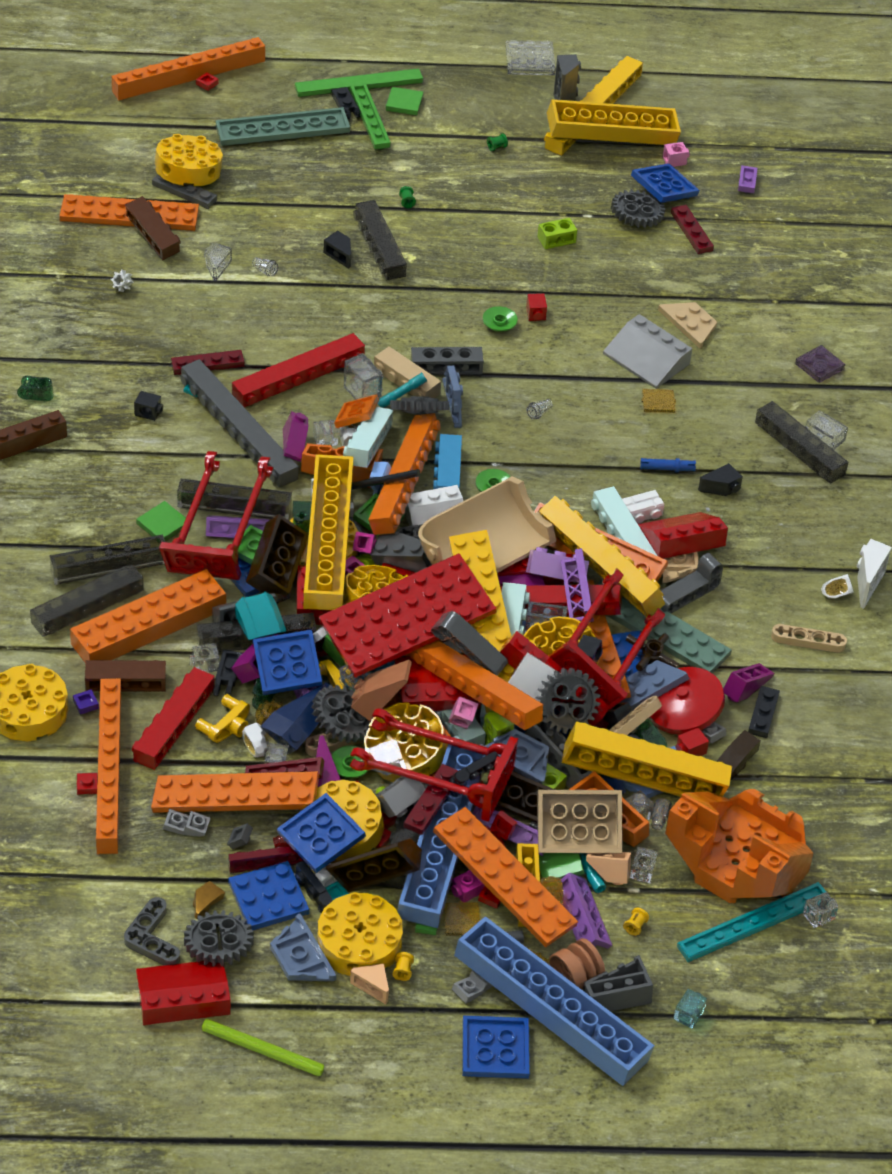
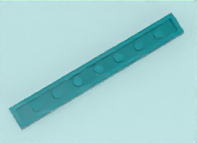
M817 882L677 943V948L686 961L691 962L827 903L830 900V896L822 885Z

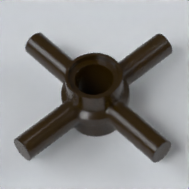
M663 633L658 640L650 639L647 643L643 644L640 649L642 650L641 660L636 665L638 671H642L647 664L649 665L656 660L678 668L680 663L663 654V645L669 639L666 633ZM629 634L625 641L634 645L637 638Z

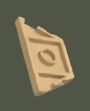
M696 302L660 304L658 307V311L699 349L702 348L704 341L710 337L711 332L717 327V321Z
M697 552L664 558L668 561V566L662 574V582L667 583L678 580L695 572L698 565Z

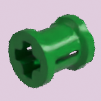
M501 133L497 137H488L487 146L489 150L495 151L496 148H506L508 146L506 135Z
M404 186L399 191V196L402 198L401 204L404 208H412L416 204V199L413 196L414 191L410 186Z

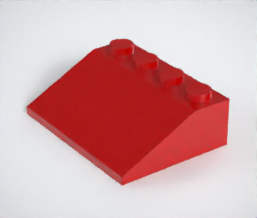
M698 512L638 524L657 556L663 559L726 546L728 527L720 517Z
M399 657L394 660L395 664L406 660L412 662L408 681L398 691L399 703L424 705L432 711L452 710L457 699L462 697L478 703L477 709L480 708V702L433 674L422 665L417 664L412 658Z
M204 961L136 969L143 1025L231 1015V999L224 966L222 967L220 963H217L215 967L212 966V962L204 965Z

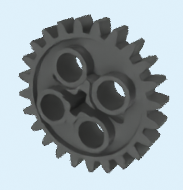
M630 189V192L624 190V193L619 192L618 195L615 194L611 203L612 213H615V217H619V221L624 220V224L629 222L631 226L635 224L638 228L640 225L646 228V225L652 227V225L657 226L658 223H661L665 214L664 204H661L655 197H651V193L645 194V191L640 193L639 190H636V192Z
M410 396V398H401V400H391L390 409L401 410V412L410 414L438 413V410H449V401H438V398H429V396Z
M562 668L561 674L555 670V677L547 675L549 681L541 682L545 687L537 689L542 694L535 698L543 704L544 717L542 722H548L547 727H554V731L559 732L561 730L562 733L566 734L568 730L571 732L576 721L588 724V719L595 720L592 713H598L594 708L600 705L596 701L600 695L594 693L598 687L592 686L594 680L588 679V674L584 673L582 675V671L578 669L575 672L573 668H569L568 671ZM560 685H562L563 691L559 695H557L556 690ZM581 687V694L576 696L577 688ZM560 698L569 700V698H571L576 701L584 700L585 702L584 704H578L575 702L564 703L562 701H552L551 699ZM560 705V712L555 715L554 709ZM579 707L578 715L574 716V709Z
M329 685L328 688L323 687L316 694L312 701L314 704L311 706L314 709L312 715L318 716L315 722H321L319 728H325V734L332 733V739L336 736L339 737L340 742L343 739L346 740L347 744L351 740L354 743L358 740L362 741L366 736L371 721L351 708L353 689L348 692L346 686L340 689L339 685H336L335 688L332 685Z
M214 910L213 915L205 912L204 918L198 915V921L191 920V925H187V931H184V946H186V952H190V957H196V962L204 960V965L212 962L213 967L217 963H220L223 967L225 962L233 965V959L240 962V956L247 957V951H251V946L254 945V931L251 928V924H247V919L241 920V915L233 917V912L225 915V910L221 914ZM216 926H218L220 930V941L222 943V950L218 949Z

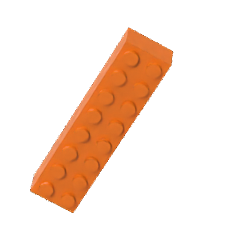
M205 569L70 628L71 645L85 664L86 660H113L212 616V607L226 604V592L208 570Z

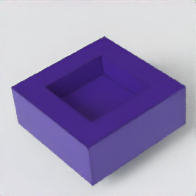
M92 689L73 695V702L80 715L99 709V703Z

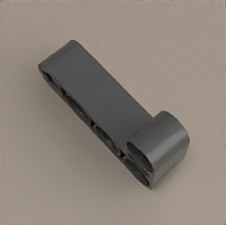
M710 553L704 554L698 561L695 572L661 590L664 594L663 599L665 602L661 609L664 612L673 613L714 590L720 584L723 565Z
M454 611L444 613L431 629V632L438 639L443 641L449 639L468 658L496 676L500 674L508 663V660L492 644Z

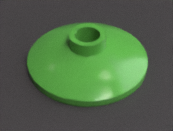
M501 306L489 308L483 314V323L495 331H508L516 326L518 320L514 311Z
M499 469L484 470L476 477V487L482 492L510 478V475Z
M343 746L332 754V759L339 776L353 779L359 778L369 771H356L349 766L353 759L364 762L360 757H352L350 755L353 748L358 746Z

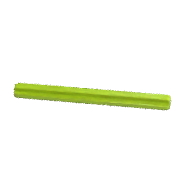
M205 1019L202 1024L204 1032L318 1077L324 1071V1064L213 1020Z

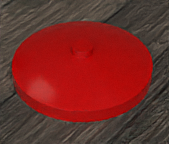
M697 667L678 668L685 671L690 679L658 697L662 706L649 717L657 728L670 734L681 735L695 728L703 730L720 716L725 704L724 690L719 679L705 669Z

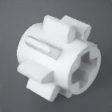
M121 270L120 273L114 272L115 275L111 279L114 284L113 288H118L120 292H124V288L130 290L131 284L134 283L130 278L132 274H126L125 270Z

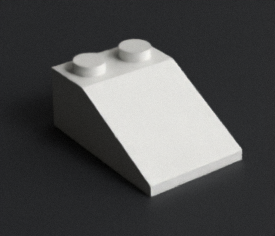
M870 539L867 545H863L860 551L862 557L857 564V568H859L857 578L860 607L863 609L886 572L892 548L873 539Z

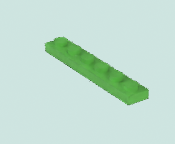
M366 83L350 85V92L359 107L360 116L374 149L390 148L391 142Z

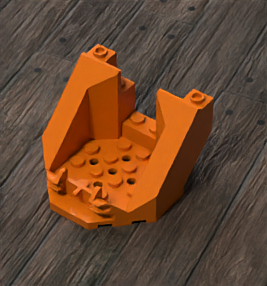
M756 789L745 790L730 799L709 791L683 793L669 811L665 834L694 874V881L698 885L728 903H736L738 898H764L779 895L785 897L791 894L808 874L814 853L806 845L804 822L799 814L794 811L788 812L787 815L782 813L776 805L772 807L765 803L762 799L764 794Z

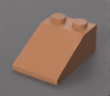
M406 660L370 673L363 680L359 679L354 686L355 692L351 697L353 699L351 708L371 721L374 718L372 717L374 710L382 709L407 683L412 662Z

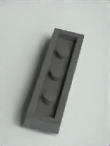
M160 175L152 179L153 186L199 204L206 209H209L217 201L216 194L198 186H193V184L184 183V185H177L164 180Z

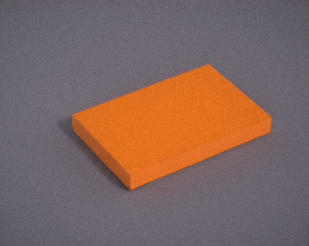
M375 394L344 403L334 422L335 427L340 428L370 420L379 402L378 395Z

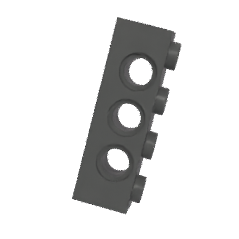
M411 347L410 361L431 375H444L446 367L454 365L456 373L459 372V375L483 374L484 360L482 347Z
M541 721L528 728L525 732L526 735L549 746L547 763L567 775L566 785L569 788L592 773V771L561 763L567 739L560 731H554V727H547L548 722L544 723Z

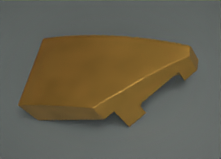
M211 881L199 887L194 894V917L197 919L198 915L203 916L205 912H209L211 905L224 899L225 891Z

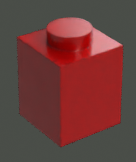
M545 293L527 294L526 309L529 321L546 320L547 303Z
M695 728L678 735L676 750L695 756H703L707 754L709 740L699 728Z

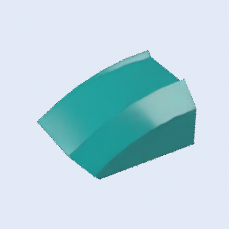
M264 592L254 596L242 597L235 604V616L248 640L286 632L279 608L273 596L269 593Z

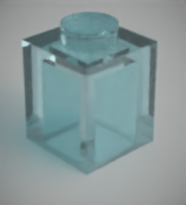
M687 989L676 1006L674 1020L693 1029L705 1011L707 998L698 992Z

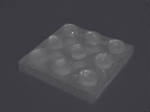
M506 40L508 74L555 75L552 41Z

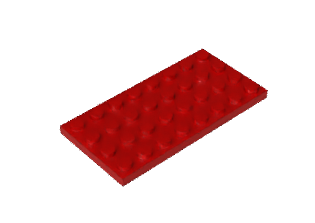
M460 553L327 612L319 616V621L352 675L356 678L439 640L431 632V629L444 613L454 611L471 625L497 613V610Z

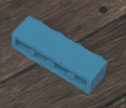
M440 434V441H436L435 452H439V454H435L434 465H438V467H434V478H437V480L433 482V489L458 485L459 488L462 435Z

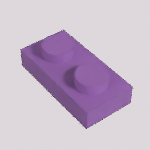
M741 165L738 191L754 193L758 168Z

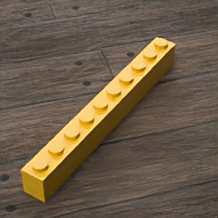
M626 56L580 101L614 104L642 75L643 62ZM547 132L544 138L545 149L562 156L578 139L551 137V132Z

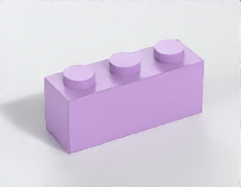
M536 547V550H530L526 569L527 573L564 580L561 560L571 559V557H566V553L555 551L554 554L547 553L548 549ZM584 560L587 575L589 561ZM577 564L566 566V569L572 573L577 568ZM574 578L571 580L572 582L580 583L579 581L575 580Z

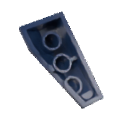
M327 682L272 712L260 726L289 754L296 751L320 723L315 722L318 716L312 715L314 709L311 706L314 704L312 701L316 694L323 687H329Z

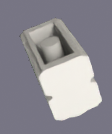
M656 490L622 499L637 524L663 516L664 502L659 498Z

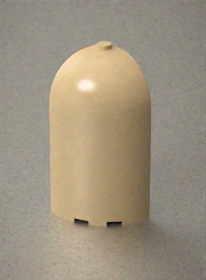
M513 476L430 518L420 527L418 532L422 548L430 563L434 565L452 557L449 536L487 530L497 573L528 557L530 550H536V547L545 548L556 542L553 524L544 519L539 512L535 513L530 506L532 501L527 494L524 481Z

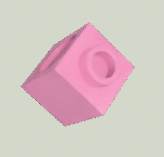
M683 142L664 145L663 159L666 164L669 163L673 167L687 164L689 150Z
M459 697L453 706L448 722L468 729L473 722L478 703Z

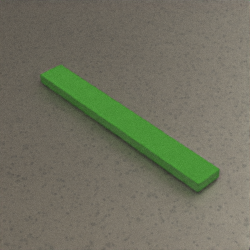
M419 69L296 82L295 90L298 97L329 94L332 93L333 89L347 87L350 91V85L366 83L368 89L423 83V77Z

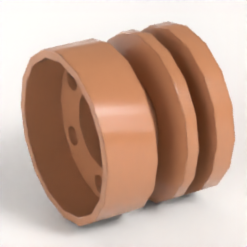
M580 938L575 943L570 944L567 949L563 948L549 957V965L581 990L584 989L585 981L605 972L601 955L595 946L585 938Z

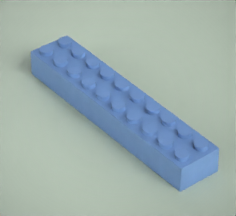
M448 745L442 764L459 771L486 755ZM484 771L480 772L481 775L476 779L466 781L463 786L469 787L472 784L481 783ZM451 791L424 834H420L417 845L422 849L420 870L407 875L397 911L401 919L438 928L459 858L436 836L433 829L436 825L464 807L471 813L473 812L474 805L466 795Z
M486 916L458 940L454 954L455 957L622 1086L649 1061L655 1045Z

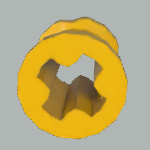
M634 908L631 911L629 920L623 924L624 930L630 935H639L641 927L649 920V914L641 908Z
M399 952L395 956L397 963L392 975L397 980L407 981L412 976L410 969L414 963V956L407 952Z

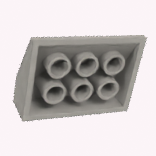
M638 314L627 322L605 348L603 354L657 389L690 365L693 348Z

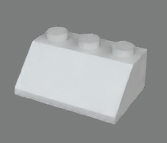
M458 485L412 493L409 503L405 508V517L409 526L424 524L430 518L463 502Z

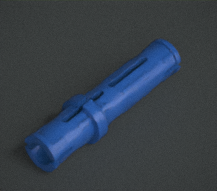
M641 458L640 469L672 470L677 473L679 471L695 472L696 460Z

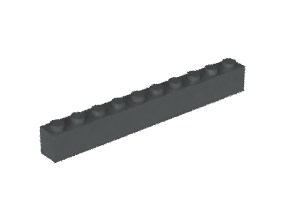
M200 359L181 367V382L184 385L189 384L191 393L194 396L197 395L201 404L210 411V414L219 421L223 428H226L230 436L236 439L240 447L246 450L250 458L258 464L260 457H270L268 466L273 467L272 474L269 477L272 482H275L281 488L298 480L299 466L291 458L284 456V450Z

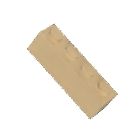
M390 346L374 356V370L399 387L421 372L424 374L427 382L408 392L412 396L436 398L440 395L441 381Z

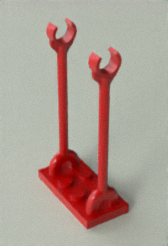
M208 451L204 461V474L179 537L173 539L172 543L161 542L159 549L167 572L194 575L207 569L213 577L240 580L241 571L238 564V549L262 485L266 478L271 476L273 467L268 466L270 457H260L258 477L232 544H229L226 549L194 546L192 544L186 545L184 544L210 476L218 471L220 461H214L217 452Z
M618 568L615 569L611 576L607 575L602 582L604 584L603 588L570 640L548 655L567 671L569 668H573L575 672L577 669L581 670L582 675L584 673L588 674V679L594 680L592 686L598 687L594 693L599 694L600 698L610 705L609 709L626 698L628 693L621 687V680L652 629L665 617V613L660 608H657L653 616L649 614L645 618L644 623L646 625L613 679L578 647V640L607 594L624 576Z
M378 708L374 710L372 717H379L385 721V723L374 720L371 727L376 731L383 732L398 729L486 756L495 751L497 754H501V757L497 756L494 763L495 769L490 770L487 785L475 783L469 787L378 761L365 749L358 747L353 748L350 755L352 757H360L364 762L353 759L349 765L352 769L356 771L379 769L466 795L474 806L482 808L481 820L489 822L515 768L518 738L510 736L507 744L495 743L489 747H484L399 722L384 709Z

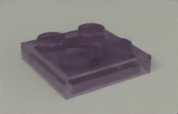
M822 345L801 355L795 361L797 366L818 383L845 369V363Z

